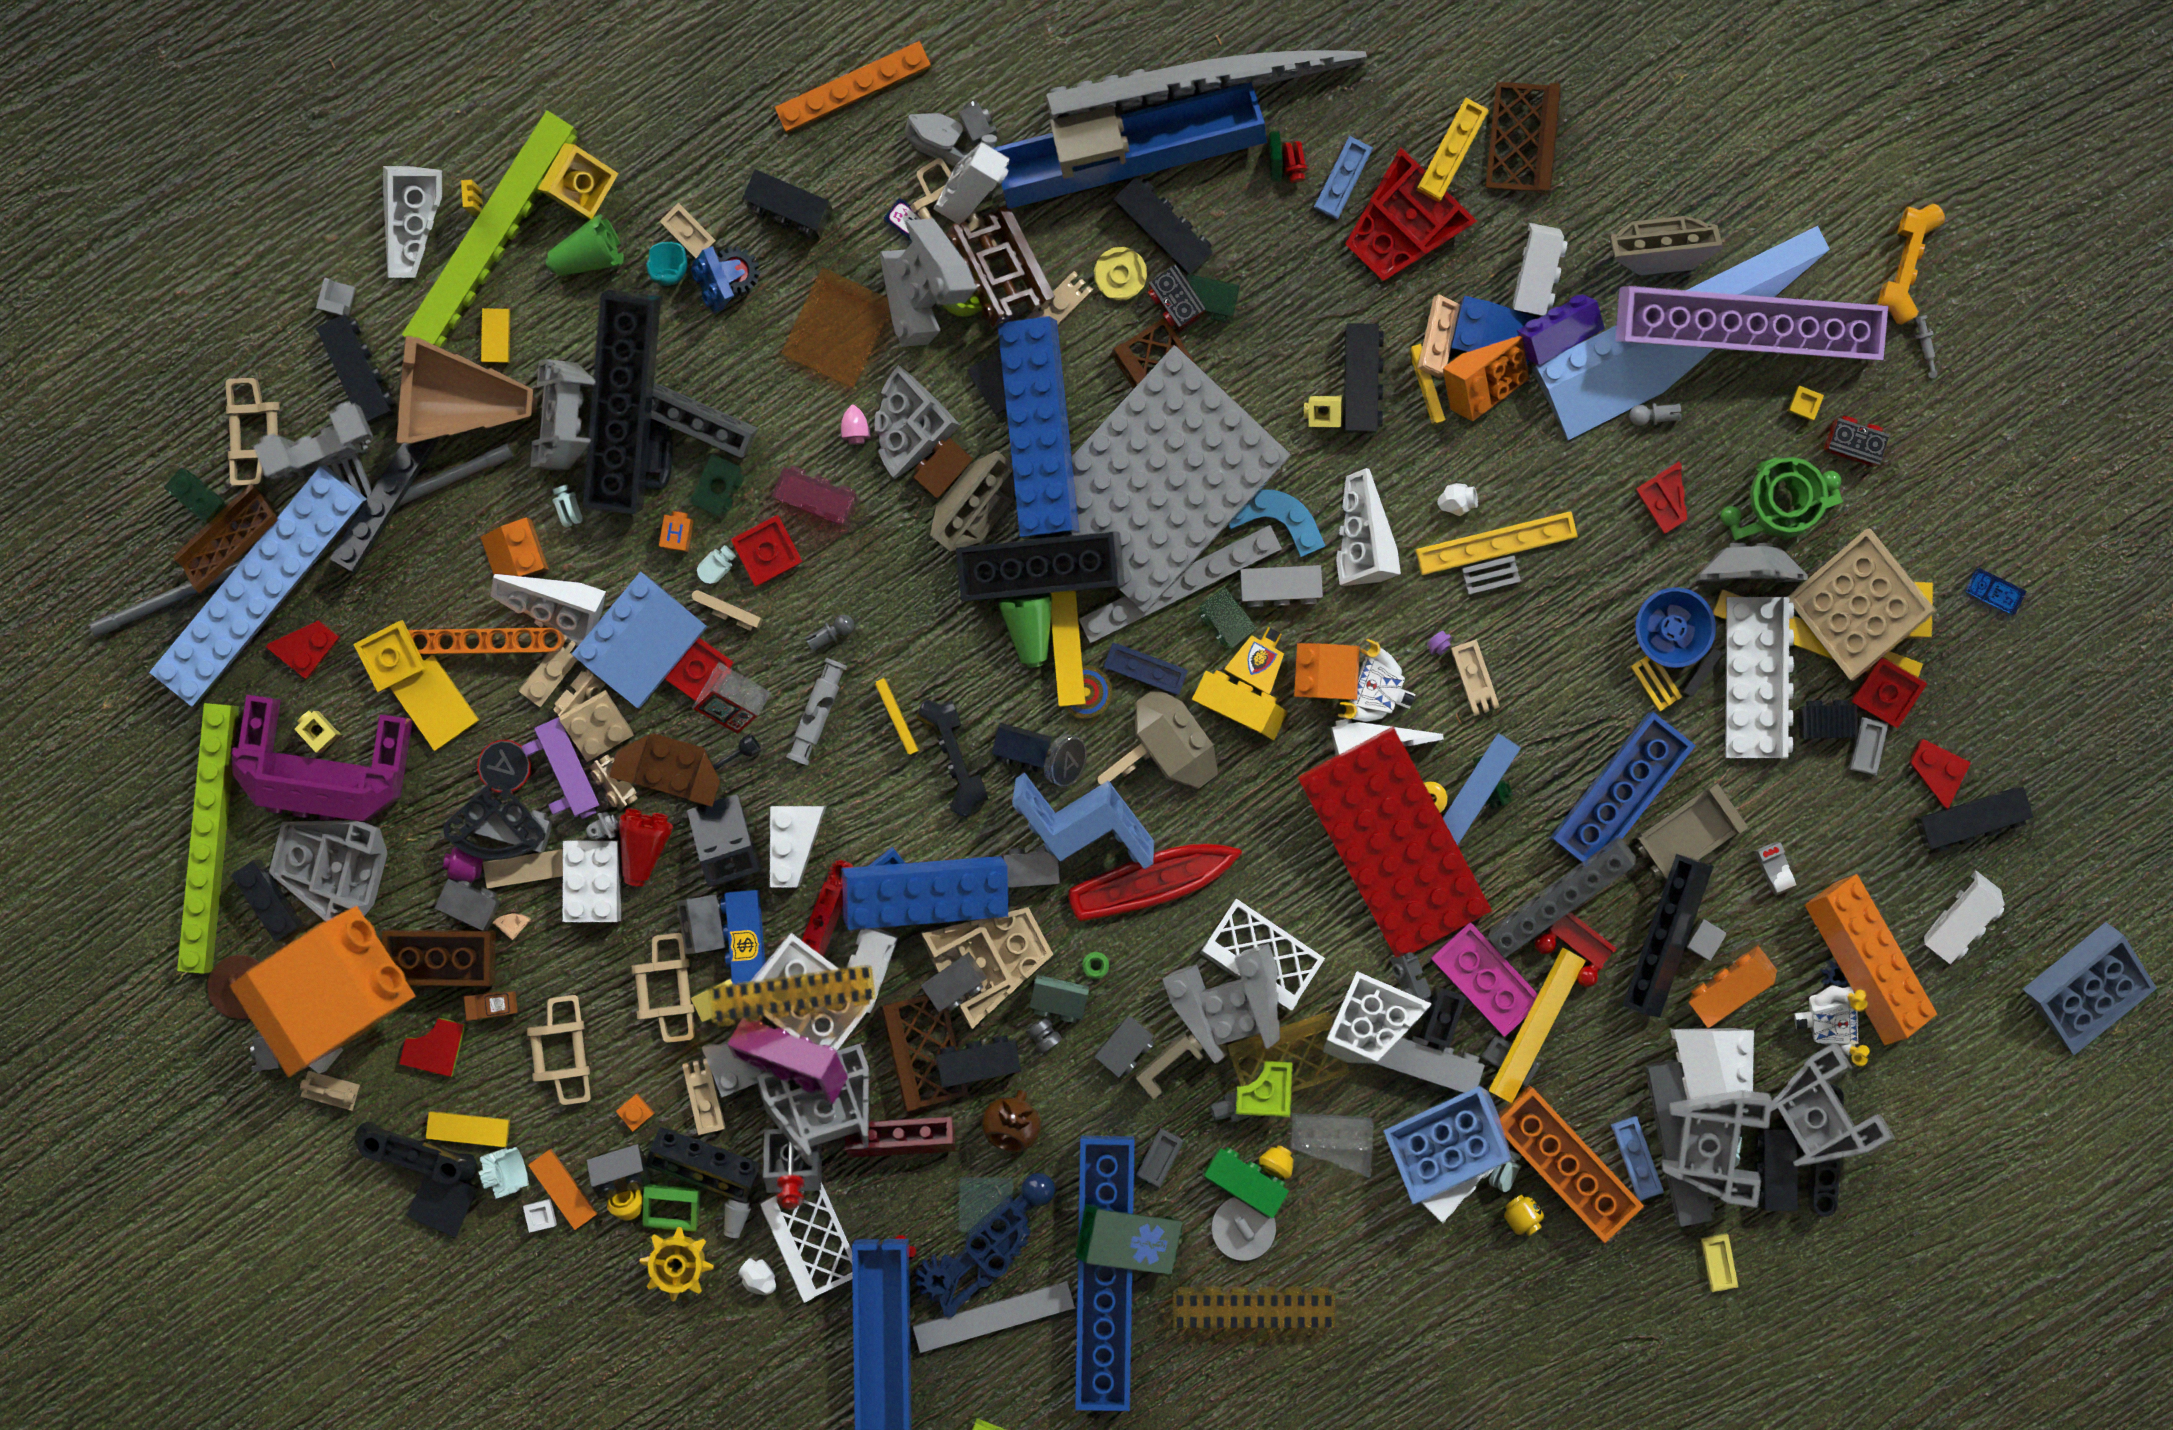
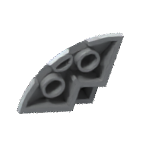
M899 365L892 372L881 391L883 400L880 411L875 414V433L879 435L881 449L878 451L886 469L893 478L899 477L922 461L932 452V449L940 440L943 439L945 441L960 426L955 418L916 379Z

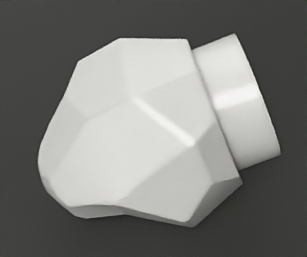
M1455 483L1448 485L1437 501L1442 511L1458 516L1470 511L1471 508L1478 507L1475 487H1468L1466 484Z
M749 1258L738 1272V1276L742 1278V1283L747 1291L768 1295L776 1288L775 1275L769 1265L763 1260L754 1261L752 1258Z

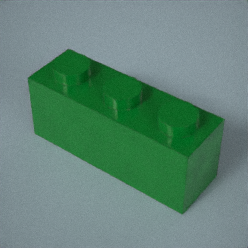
M1228 1147L1225 1150L1217 1149L1201 1177L1268 1219H1273L1289 1190L1284 1188L1286 1183L1273 1175L1271 1178H1268L1261 1174L1263 1170L1261 1167L1251 1161L1245 1164L1238 1159L1240 1154Z

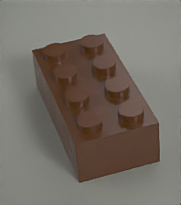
M388 929L382 931V945L395 965L403 972L408 985L490 986L495 984L496 930Z

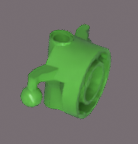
M1777 457L1756 465L1757 475L1752 482L1750 501L1752 510L1759 522L1740 528L1741 511L1732 505L1725 507L1721 511L1720 516L1723 524L1730 527L1734 540L1760 531L1772 536L1782 537L1783 540L1806 533L1805 529L1815 524L1826 508L1843 503L1838 489L1841 485V477L1835 471H1827L1822 475L1816 467L1806 460L1794 457L1782 459ZM1782 481L1786 484L1784 487L1792 495L1791 506L1794 507V511L1789 513L1781 511L1782 509L1776 506L1773 500L1774 486Z

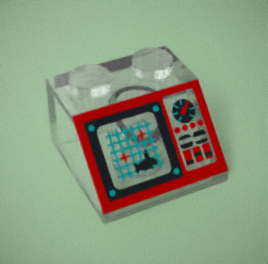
M718 662L692 708L739 734L759 715L771 692Z

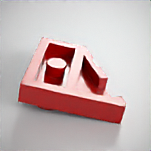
M316 621L268 643L266 648L302 677L308 679L341 637L321 621Z
M1920 739L1909 764L1922 777L1924 784L1940 801V805L1949 809L1971 762L1925 739Z

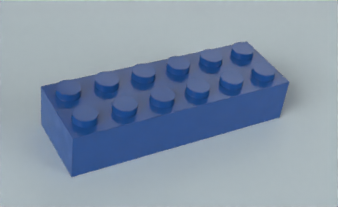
M1654 712L1647 713L1549 839L1580 863L1618 836L1622 839L1696 745Z
M1001 856L842 868L843 920L848 930L1008 917V868Z

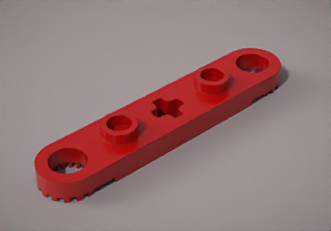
M843 860L835 861V863H832V867L829 868L831 871H828L829 876L827 881L823 883L802 938V942L822 957H824L843 907L842 878L839 880L840 871L842 868H853L850 862Z

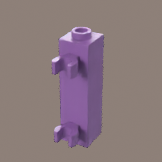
M559 717L534 728L538 739L522 746L524 754L528 757L540 750H544L565 795V798L549 804L552 814L555 815L571 808L574 817L580 815L582 819H585L597 813L595 808L599 807V803Z

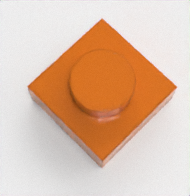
M638 1093L616 1110L632 1131L636 1130L654 1114Z

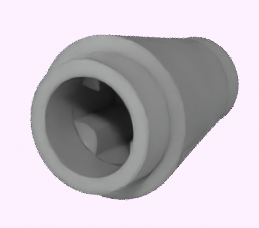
M729 1197L728 1202H725V1236L731 1238L740 1237V1233L751 1210L749 1200H747V1203Z

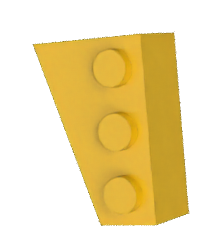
M1218 670L1214 674L1205 671L1192 700L1274 741L1288 714L1286 710L1275 703L1277 699L1262 692L1261 696L1252 693L1253 687L1241 681L1235 685L1229 682L1230 676Z

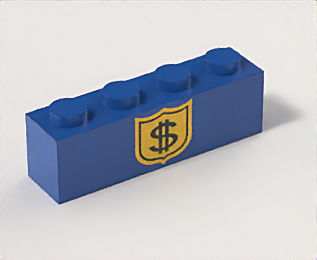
M760 889L726 892L725 898H721L722 914H727V925H723L724 941H729L730 951L725 952L726 967H731L732 978H728V980L731 979L739 997L741 994L740 985H748L765 964Z

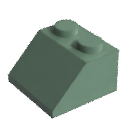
M1037 975L1029 1008L1035 1009L1034 1014L1049 1017L1050 1013L1061 1015L1060 1020L1076 1023V1018L1082 1020L1089 986Z

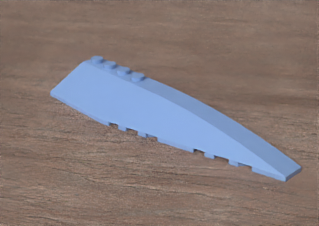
M1816 226L1686 291L1775 297L1830 249L1819 227ZM1616 326L1560 353L1543 364L1536 365L1532 371L1567 440H1570L1632 409L1634 406L1664 393L1714 349L1615 341Z

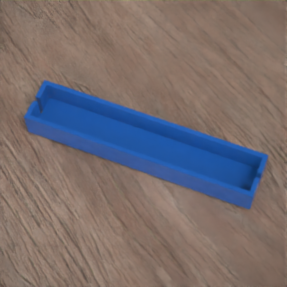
M1252 82L1121 115L1124 131L1120 132L1121 137L1126 136L1129 153H1125V164H1121L1119 156L1077 165L1072 167L1074 177L1063 179L1053 133L992 149L1009 159L1005 167L1008 169V173L1001 186L1007 209L1264 144L1267 143L1265 122Z
M855 1239L852 1244L855 1430H912L909 1239H884L882 1244H879V1239Z

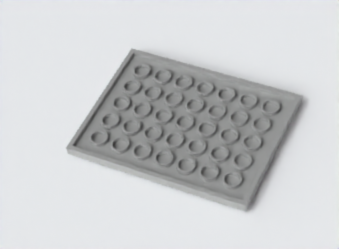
M1174 345L1072 456L1080 532L1064 534L1063 536L1112 531L1120 532L1125 586L1117 587L1139 609L1146 613L1292 455Z

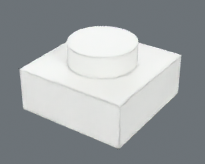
M551 1199L523 1206L529 1232L557 1225Z

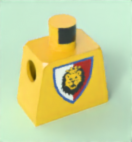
M1268 627L1261 640L1251 635L1227 664L1224 671L1256 689L1270 694L1284 653L1275 649L1282 634Z

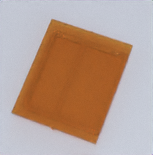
M822 267L781 354L814 369L816 372H820L854 388L890 314L888 298Z

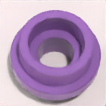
M1444 631L1437 633L1427 643L1430 648L1429 652L1432 655L1436 653L1442 655L1452 646L1450 644L1452 636L1450 634L1446 635Z

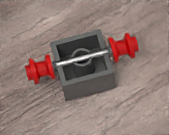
M767 1129L764 1133L763 1179L767 1193L781 1192L777 1195V1203L785 1209H796L804 1202V1196L799 1191L821 1190L822 1143L810 1147L813 1165L808 1166L780 1129Z

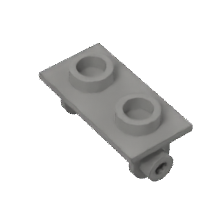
M608 812L599 813L600 819L587 827V835L592 839L604 838L606 836H609V838L619 837L617 832L619 830L618 821L614 815L610 816Z

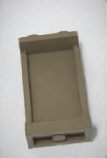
M1713 783L1636 836L1634 839L1638 844L1635 845V848L1643 859L1648 857L1653 865L1650 869L1659 881L1663 879L1666 882L1676 854L1699 860L1735 834L1745 831L1748 826L1719 784Z

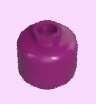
M455 846L451 854L445 853L442 869L447 870V877L451 880L472 883L475 878H480L483 859L469 855Z

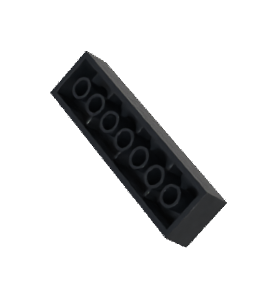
M609 289L600 293L593 377L595 385H593L588 438L590 439V444L587 450L583 507L628 514H637L643 509L662 296Z

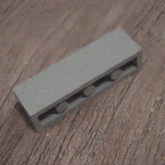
M1413 1036L1412 1040L1401 1037L1375 1063L1464 1093L1478 1087L1485 1066L1478 1062L1480 1058L1478 1056L1464 1052L1463 1057L1453 1054V1048L1442 1045L1434 1048L1428 1046L1427 1040L1417 1036Z

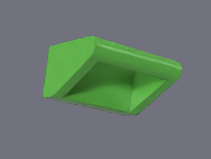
M656 1184L646 1185L643 1194V1227L677 1230L678 1227H682L683 1231L697 1232L701 1189ZM652 1199L691 1202V1221L650 1217Z

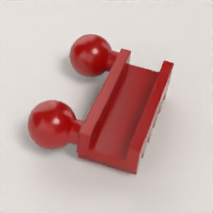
M1569 912L1553 923L1547 933L1539 934L1535 939L1534 945L1539 953L1549 954L1556 947L1555 939L1557 937L1591 962L1589 966H1584L1579 971L1577 981L1583 987H1592L1598 981V971L1603 968V964L1617 948Z

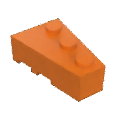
M1757 945L1748 953L1740 956L1727 969L1723 968L1718 971L1707 984L1703 982L1691 991L1692 995L1689 1004L1709 1028L1773 985L1777 969L1759 945Z

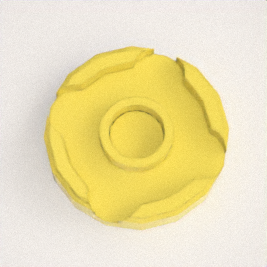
M1126 247L1112 248L1104 252L1096 263L1094 269L1095 283L1099 291L1107 298L1116 301L1129 300L1137 296L1144 288L1147 279L1146 265L1137 252Z

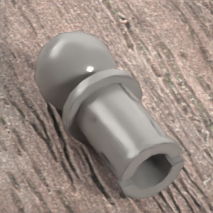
M1655 403L1652 404V409H1648L1644 405H1637L1630 411V421L1636 426L1645 425L1649 420H1653L1654 425H1657V422L1681 421L1680 413H1670L1681 412L1680 404L1656 406Z

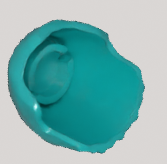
M662 242L653 245L649 249V259L646 267L651 280L660 286L675 285L682 280L687 270V257L685 248L680 243Z

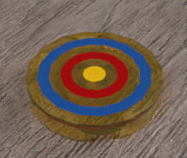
M1089 665L1082 666L1086 705L1066 706L1064 708L1073 716L1082 719L1094 718L1103 713L1109 706L1112 698V684L1107 675L1099 668Z

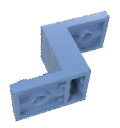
M1025 773L1016 778L1012 801L1015 810L1020 815L1024 814L1028 819L1032 832L1035 835L1039 834L1046 850L1051 855L1055 854L1059 861H1062L1112 830L1116 839L1120 843L1124 842L1129 848L1128 853L1135 863L1139 862L1144 869L1153 864L1154 840L1109 780L1055 813Z

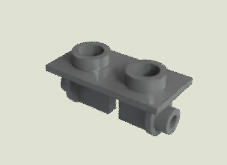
M1409 952L1404 954V956L1391 958L1392 971L1399 980L1402 991L1426 1002H1431L1430 996H1432L1426 979L1416 980L1415 977L1423 973L1417 955Z

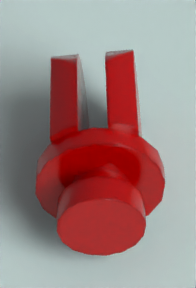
M1294 141L1292 145L1290 142L1283 143L1284 174L1291 175L1289 176L1290 183L1304 181V172L1308 168L1305 164L1301 141Z

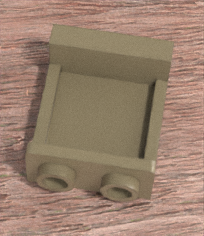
M1113 106L1050 120L1063 179L1074 177L1073 166L1119 156L1121 164L1126 163L1125 153H1129L1126 136L1121 137L1120 132L1124 131L1121 115H1115Z
M1182 1033L1135 1073L1138 1082L1153 1099L1162 1092L1161 1087L1153 1078L1184 1051L1189 1049L1198 1060L1203 1057L1200 1052L1203 1047L1193 1034L1188 1037L1185 1033Z

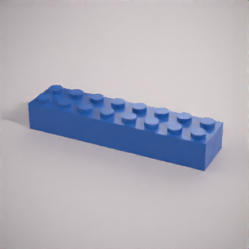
M1046 316L999 323L998 333L1020 537L1034 539L1079 533L1057 320Z

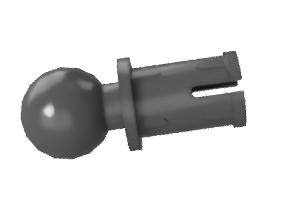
M839 615L835 619L834 625L829 626L828 623H825L826 626L806 636L805 639L811 650L815 652L833 640L835 642L838 641L836 638L838 634H850L855 627L853 619L849 615Z

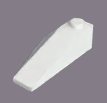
M383 166L388 278H415L429 232L434 223L433 220L442 199V171L411 166Z
M1365 468L1346 476L1342 507L1346 511L1344 526H1340L1339 535H1343L1341 551H1337L1336 559L1339 584L1347 586L1382 582L1400 575L1397 546L1370 469Z
M495 574L490 597L517 613L524 612L536 619L534 623L541 628L545 625L549 628L558 629L567 636L565 642L569 643L572 640L579 646L599 622L606 591L576 582Z
M1352 719L1336 721V726L1330 727L1335 756L1390 727L1361 722L1352 723ZM1394 727L1404 746L1444 739L1443 734Z

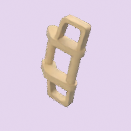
M942 158L935 159L917 171V178L926 197L914 202L910 208L921 219L933 218L927 208L936 204L945 187L944 185L930 194L923 176L937 166L943 169L948 179L951 175ZM973 210L967 217L970 222L967 226L971 233L986 228V223L982 216L979 217L975 210ZM990 237L993 246H997L993 237Z
M254 378L227 379L226 415H229L230 451H228L230 483L234 486L261 485L263 483L264 470L256 451L241 450L240 415L266 414L267 435L275 434L278 436L277 412L280 411V406L278 402H262L258 380ZM237 384H251L256 404L234 405V386ZM258 459L256 478L253 480H238L237 460Z
M682 933L654 936L652 938V963L632 965V974H635L639 1006V1010L636 1011L637 1019L658 1017L662 1037L665 1042L691 1040L695 1036L693 1012L695 1011L694 1004H691L687 972V967L690 966L689 959H687L684 950ZM676 938L679 942L681 959L658 962V942L664 939ZM676 969L680 1005L650 1009L646 972ZM687 1013L688 1034L670 1036L664 1016Z
M576 995L549 998L547 1000V1025L526 1028L527 1036H530L535 1072L532 1073L533 1081L554 1080L558 1099L562 1105L587 1102L590 1100L588 1080L590 1069L589 1066H586L582 1035L584 1021H581L578 997ZM572 1001L576 1021L552 1025L553 1004L556 1002ZM571 1031L576 1067L545 1071L541 1035ZM582 1076L584 1095L578 1098L565 1099L559 1079Z

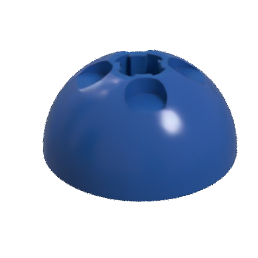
M1673 587L1654 593L1643 603L1636 617L1635 632L1639 646L1651 660L1667 667H1684L1697 662L1708 652L1714 641L1716 623L1710 606L1700 595L1685 588Z

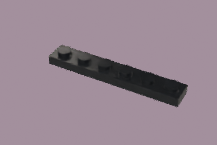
M438 437L411 444L402 443L330 557L333 563L353 574L356 573L440 440Z

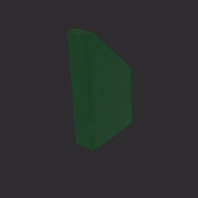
M1270 131V177L1272 182H1281L1282 151L1280 131Z

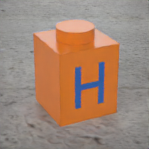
M672 511L671 516L664 515L659 547L689 552L694 521L687 518V513Z

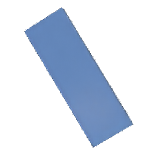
M1349 136L1313 209L1338 220L1373 147Z
M1637 1116L1611 1124L1610 1126L1636 1198L1642 1201L1664 1193Z

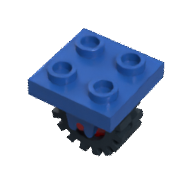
M713 246L703 249L692 263V276L697 283H700L703 290V301L707 307H710L712 313L723 310L731 299L738 298L739 295L741 297L745 296L758 282L759 279L757 278L760 276V271L757 270L759 263H754L753 260L756 257L753 254L751 256L747 254L749 250L744 249L740 251L739 246H736L734 249L730 246L725 250H721L716 255Z

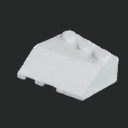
M1356 972L1323 1052L1346 1062L1377 1063L1431 1006V1003L1360 972Z
M1737 1028L1670 1030L1672 1039L1677 1041L1679 1051L1676 1052L1678 1062H1681L1685 1076L1682 1081L1687 1100L1739 1090L1753 1091L1754 1030Z

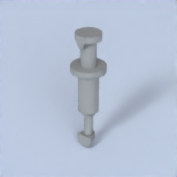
M1927 315L1913 318L1914 322L1917 321L1920 332L1915 337L1916 339L1920 338L1924 359L1929 362L1931 370L1928 373L1929 377L1934 379L1937 377V370H1935L1933 362L1935 353L1930 336L1934 333L1927 330L1925 322Z

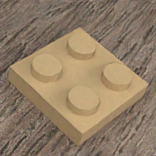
M606 690L559 716L560 722L587 762L634 736L631 728Z

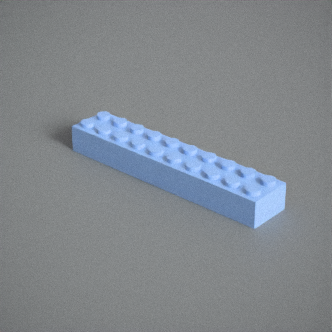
M320 466L278 516L279 520L264 533L149 673L190 706L198 704L364 505L367 498L328 466Z

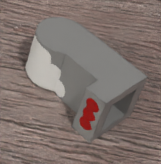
M1774 842L1753 851L1775 896L1796 888V882L1789 869L1781 842Z

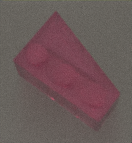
M791 465L790 469L783 467L772 498L843 527H849L860 500L855 494L856 490L841 485L840 488L830 485L831 480L816 475L815 479L805 475L806 470Z

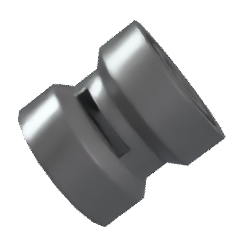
M1048 1017L1025 1031L1029 1038L1034 1039L1037 1043L1036 1048L1040 1054L1062 1040L1060 1034L1052 1029V1022Z

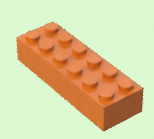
M1858 874L1833 883L1805 904L1807 911L1854 993L1857 990H1863L1866 993L1864 1000L1868 1004L1864 1010L1884 1045L1910 1037L1937 1015L1932 1003Z
M1530 1085L1520 1092L1512 1103H1509L1498 1113L1505 1138L1604 1243L1644 1207Z

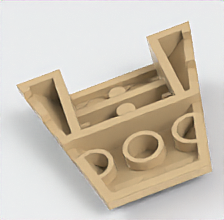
M1029 907L1008 912V917L978 919L922 933L930 959L938 973L970 952L986 975L987 979L981 983L984 988L971 997L968 992L961 996L960 1000L962 1003L956 1007L971 1029L1053 955Z

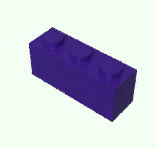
M1582 294L1572 297L1569 302L1560 307L1552 308L1548 311V314L1539 319L1527 322L1526 326L1517 330L1518 336L1523 338L1526 359L1541 365L1602 331L1605 327L1598 302Z

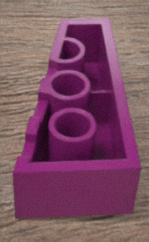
M742 1018L727 1044L734 1058L764 1072L770 1068L771 1072L779 1079L787 1083L790 1079H793L803 1086L804 1091L813 1094L815 1090L825 1094L824 1100L834 1104L848 1079L837 1051L833 1047L814 1044L804 1036L797 1038L782 1028L773 1029L767 1027L766 1024L757 1019L751 1021Z

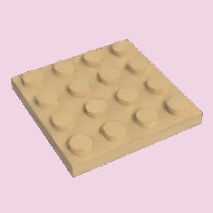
M1869 528L1865 529L1788 596L1789 602L1794 604V609L1848 678L1853 681L1936 612L1935 608Z

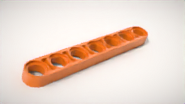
M554 628L408 630L413 641L418 635H424L427 639L426 647L418 650L420 655L554 653L561 650L565 642L562 632ZM553 632L558 637V643L556 646L549 648L544 640L547 634ZM501 633L506 641L502 648L497 649L493 646L492 639L496 634ZM523 633H528L532 639L530 646L527 648L520 647L518 642L520 635ZM449 634L453 638V645L445 650L441 647L440 640L442 636ZM471 634H476L479 638V645L475 649L468 648L466 644V639Z

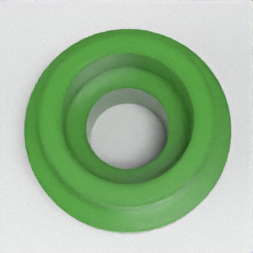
M1100 952L1089 953L1083 960V971L1090 978H1102L1109 970V961ZM1098 960L1101 963L1099 970L1091 968L1092 961Z

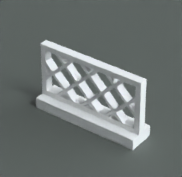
M1235 899L1208 942L1200 951V954L1240 980L1241 976L1234 959L1240 954L1239 948L1253 946L1254 948L1258 944L1271 942L1274 960L1278 969L1277 979L1280 982V985L1276 983L1279 999L1277 1006L1289 1013L1296 1006L1298 999L1325 958L1238 899ZM1237 907L1246 913L1248 924L1234 926L1232 914ZM1251 917H1253L1259 922L1252 923ZM1228 920H1229V925H1230V927H1229V928H1224V926L1226 925V923H1227ZM1263 924L1269 929L1270 939L1256 941L1253 926ZM1249 927L1252 942L1238 945L1235 930ZM1231 931L1234 946L1224 948L1215 942L1221 932ZM1273 932H1275L1281 937L1275 938ZM1285 939L1290 942L1293 954L1278 956L1275 941ZM1296 947L1302 950L1303 952L1297 953ZM1233 949H1235V954H1236V955H1234L1233 953H1231V952L1228 951V950H1233ZM1307 954L1316 960L1310 970H1300L1298 956ZM1293 957L1296 972L1282 975L1279 960ZM1302 974H1307L1306 978L1303 981ZM1298 977L1300 987L1294 995L1285 989L1283 978Z
M822 1182L817 1203L814 1204L806 1200L803 1202L815 1207L809 1222L795 1217L798 1207L793 1210L792 1215L781 1212L776 1201L777 1195L759 1202L804 1303L823 1292L853 1279L852 1272L845 1276L835 1273L840 1257L849 1260L852 1264V1250ZM822 1199L825 1203L826 1208L820 1206V1202ZM818 1208L829 1212L831 1219L827 1228L813 1224ZM783 1216L790 1218L788 1226ZM793 1220L808 1225L803 1240L791 1235L790 1228ZM832 1224H834L837 1232L830 1230ZM811 1226L826 1231L820 1246L806 1241ZM829 1233L837 1235L841 1239L842 1243L838 1253L824 1248ZM795 1241L801 1243L799 1250L795 1244ZM804 1244L819 1249L814 1264L802 1260L801 1252ZM843 1248H845L848 1257L841 1254ZM822 1251L836 1256L831 1271L817 1266ZM805 1265L812 1267L810 1274ZM815 1269L830 1274L826 1285L815 1289L811 1280ZM833 1275L839 1277V1279L831 1282Z

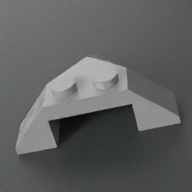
M1730 543V548L1722 549L1695 576V581H1725L1732 578H1775V582H1803L1808 580V575L1781 548L1773 547V543H1757L1756 546L1746 547V543Z

